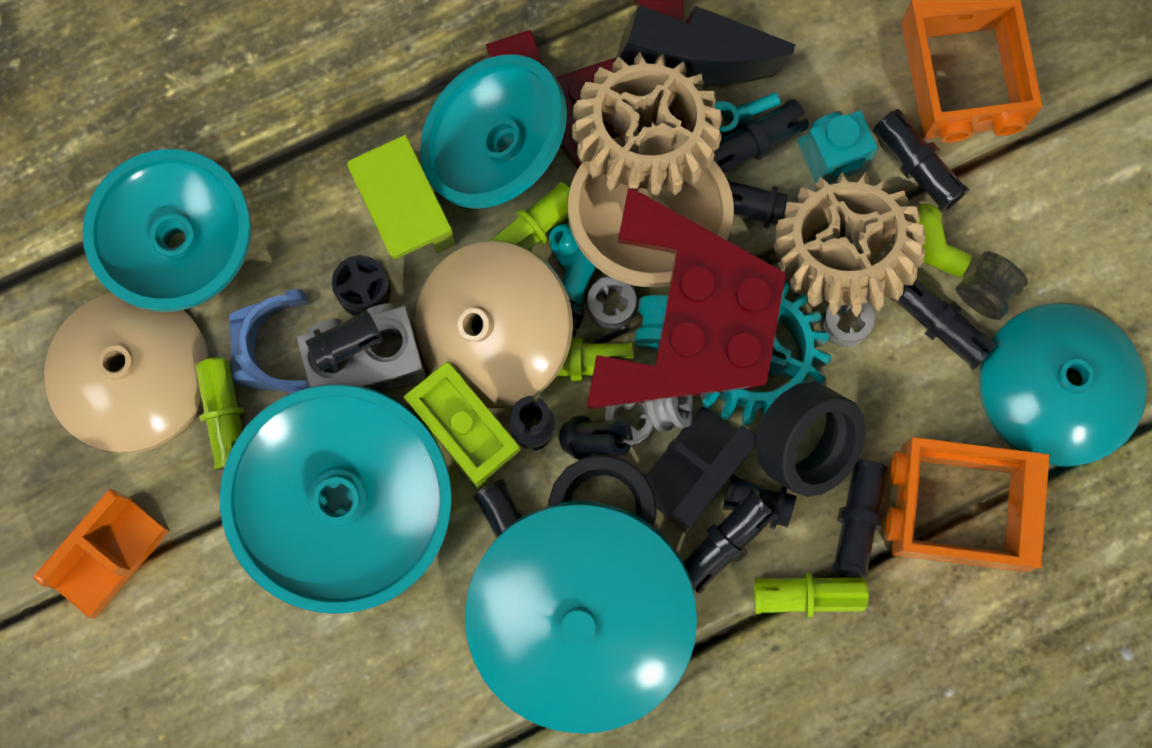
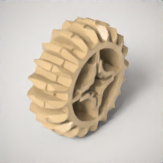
M640 52L634 58V64L631 66L618 56L617 60L613 63L612 72L599 67L594 75V83L585 82L581 89L580 100H577L573 108L575 123L572 125V138L575 143H579L577 155L580 162L591 161L589 173L592 179L608 174L606 186L609 191L614 190L622 183L628 186L627 190L638 191L639 188L647 189L648 194L653 200L659 197L662 186H665L674 196L681 191L683 181L694 186L700 178L701 169L708 170L711 167L715 156V149L719 148L722 137L719 130L722 121L721 110L714 108L716 102L714 91H702L704 84L702 74L686 78L687 69L684 61L672 69L666 67L663 54L659 56L655 64H648ZM669 107L673 108L681 115V117L687 124L689 131L681 127L682 121L678 120L670 113ZM603 121L613 125V132L623 137L625 141L623 147L611 138L605 129ZM638 127H639L641 131H640L639 135L637 136V131H638Z
M842 171L837 179V184L830 185L820 176L819 181L816 183V192L801 187L797 195L798 203H786L784 219L778 220L775 228V258L778 259L779 270L786 273L785 280H790L791 290L794 292V295L798 296L807 293L808 303L812 309L825 300L829 302V311H831L833 316L840 310L841 305H851V311L857 317L862 310L863 303H869L879 312L881 307L884 306V295L898 301L903 294V285L912 286L913 282L917 279V268L921 267V264L924 262L925 249L922 245L925 244L926 232L923 225L919 224L920 214L917 206H907L908 198L904 190L890 194V185L887 179L876 186L869 185V178L864 172L858 179V182H848V178ZM829 223V227L826 230L816 234V240L806 243L819 227ZM893 243L894 247L883 260L871 266V258L882 253V247Z

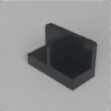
M705 407L699 408L694 415L691 426L683 428L679 435L669 443L666 451L646 475L655 493L656 510L687 533L755 447L757 436L743 425L736 431Z

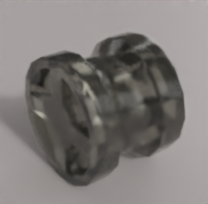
M990 251L983 252L975 262L976 271L974 274L964 277L956 287V291L960 298L977 313L993 320H1001L1009 310V299L1013 295L1022 293L1028 285V279L1007 258Z

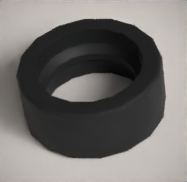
M817 382L799 383L781 393L767 409L758 427L755 444L758 464L767 476L794 493L806 497L825 494L838 486L853 470L862 452L866 435L864 415L854 401ZM826 413L824 434L817 447L806 459L795 465L797 445L804 431L815 419Z
M610 455L584 457L568 466L553 484L548 505L571 502L575 490L582 482L591 477L607 475L617 478L631 490L635 498L636 515L654 526L657 516L655 493L646 476L627 460Z

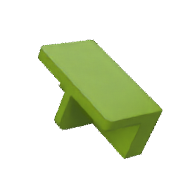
M406 135L348 161L347 167L392 259L400 258L430 243L436 254L456 245L452 229Z
M448 361L403 396L409 408L424 422L437 442L478 491L488 485L486 479L521 451L520 446Z

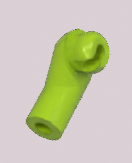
M931 204L917 206L920 214L919 224L923 225L926 232L925 244L922 245L925 249L923 263L961 279L968 268L972 254L946 243L941 222L942 215L937 207Z

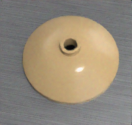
M623 137L613 138L621 147L624 146L625 141ZM714 160L708 170L701 169L700 178L694 186L683 181L681 191L676 196L665 186L661 187L660 195L655 199L656 202L728 240L734 216L733 197L724 173ZM591 161L582 162L572 180L568 197L569 225L581 252L600 271L623 283L640 287L669 286L675 258L673 253L617 243L628 186L620 183L617 188L609 191L606 186L608 174L592 179L589 173ZM639 188L638 192L651 198L647 189Z
M497 241L479 242L453 252L430 274L417 302L414 324L415 338L422 362L429 375L448 361L487 408L514 406L523 397L532 396L533 398L550 385L563 367L572 340L573 316L571 304L559 276L540 256L516 244ZM477 314L483 320V329L478 335L473 332L471 326L472 320Z
M113 293L99 296L75 310L59 327L52 339L44 366V385L48 402L62 426L74 437L94 448L121 454L138 453L154 449L169 442L183 432L203 406L196 365L198 362L210 358L208 345L198 325L184 310L173 312L149 311L132 306L119 299ZM124 355V367L118 372H110V361L115 356Z

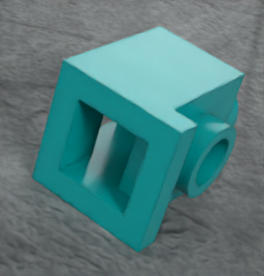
M861 110L849 115H843L841 111L827 114L812 124V129L809 130L807 135L797 140L815 184L819 181L820 176L826 182L832 184L837 182L842 171L847 178L866 171L878 151V147Z

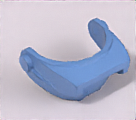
M287 290L285 295L267 298L259 303L246 306L229 314L232 380L234 384L252 389L288 393L309 388L308 380H281L267 375L258 365L255 354L256 335L261 325L270 316L281 309L308 304L307 294H303L302 290Z

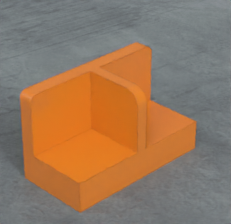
M109 489L35 573L33 579L41 586L56 589L88 618L95 619L170 531L132 498L116 490Z

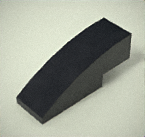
M639 5L624 29L615 61L619 56L626 64L631 66L634 64V58L640 52L646 63L655 64V61L663 54L666 67L673 69L684 61L687 69L686 78L702 74L704 84L740 83L775 76L793 55L796 44L698 6L694 7L686 21L683 22Z

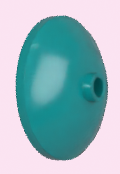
M500 55L485 59L472 65L454 78L434 102L426 118L421 135V165L433 189L453 204L479 209L505 203L531 187L553 161L564 136L567 107L559 82L542 64L532 58L521 55Z
M160 149L142 153L126 160L113 169L101 181L91 196L83 222L85 254L91 269L99 281L122 301L141 309L157 312H173L192 308L220 293L239 272L248 253L251 240L250 211L247 201L235 180L213 160L203 155L180 149ZM177 233L185 234V240L181 246L177 248L169 247V240L173 235Z
M1065 303L1045 304L1018 314L994 335L992 341L994 340L997 345L991 352L987 350L988 356L980 365V398L992 427L1011 448L1019 451L1049 454V465L1072 467L1089 464L1110 455L1120 448L1134 433L1146 404V374L1140 355L1133 342L1109 318L1079 305ZM1068 368L1075 369L1081 374L1082 383L1080 386H1075L1068 381L1066 376Z

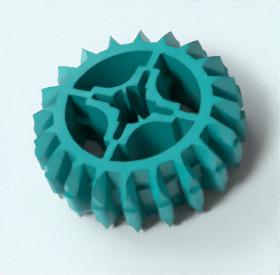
M787 282L784 283L778 321L785 325L792 334L798 349V360L790 357L792 351L781 346L775 334L768 374L778 377L782 373L793 379L786 385L769 392H750L744 389L706 394L702 405L707 409L712 407L718 398L726 403L721 411V418L724 420L730 419L736 407L743 409L742 424L744 426H751L755 418V411L760 410L763 419L767 409L781 393L799 383L817 382L823 385L826 380V376L815 367L827 366L831 361V355L814 348L826 344L830 336L826 331L811 330L820 322L822 315L819 311H813L804 316L801 311L808 301L804 294L797 296L793 303L785 298L789 292Z

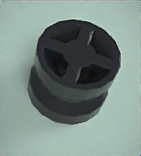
M363 255L349 257L342 261L333 273V293L343 309L353 317L361 314V311L390 303L392 295L390 281L380 263L373 258Z

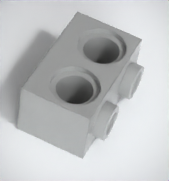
M381 304L367 309L381 337L393 334L402 338V346L398 353L391 357H380L375 354V345L349 357L345 367L336 373H326L319 370L305 341L315 336L313 331L319 329L322 333L341 324L340 319H330L313 324L309 327L310 333L296 337L309 387L325 384H350L384 393L419 383L426 379L427 375L406 307L395 308L394 304Z

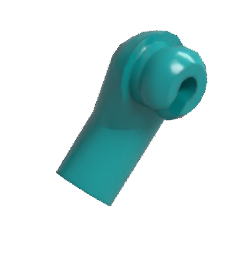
M560 224L550 232L548 237L549 246L554 251L555 256L565 271L562 283L570 303L581 306L596 267L579 249L572 235L570 225Z

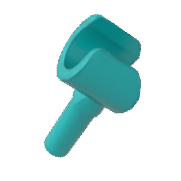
M777 91L738 106H734L726 101L716 102L714 108L721 110L722 117H725L730 122L728 126L719 128L722 137L734 132L737 123L780 105L781 101Z

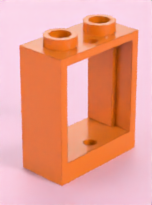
M1021 0L910 1L901 20L923 139L941 137V141L944 143H955L969 139L977 132L994 130L996 136H1008L1025 130L1043 106ZM995 29L1010 103L941 112L927 38Z
M912 437L901 445V452L894 451L891 459L890 484L898 485L896 507L888 508L885 520V540L893 541L891 555L1025 573L1041 569L1049 454ZM920 462L1010 473L1004 552L914 540Z

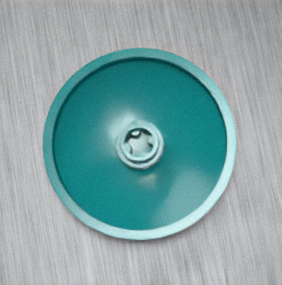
M325 384L301 389L284 396L265 408L245 427L237 438L225 463L220 486V513L224 532L233 554L247 574L260 587L285 603L301 609L328 614L351 613L370 609L390 601L412 586L424 574L440 550L446 535L452 503L450 475L445 457L438 442L424 422L413 411L394 398L374 389L350 384Z
M571 501L548 505L521 517L508 526L494 540L480 560L470 582L465 605V628L470 653L482 679L501 702L518 715L539 726L561 732L587 734L614 730L628 725L654 710L667 698L680 681L690 661L696 637L697 610L695 594L688 571L674 547L656 528L639 516L619 507L592 501Z

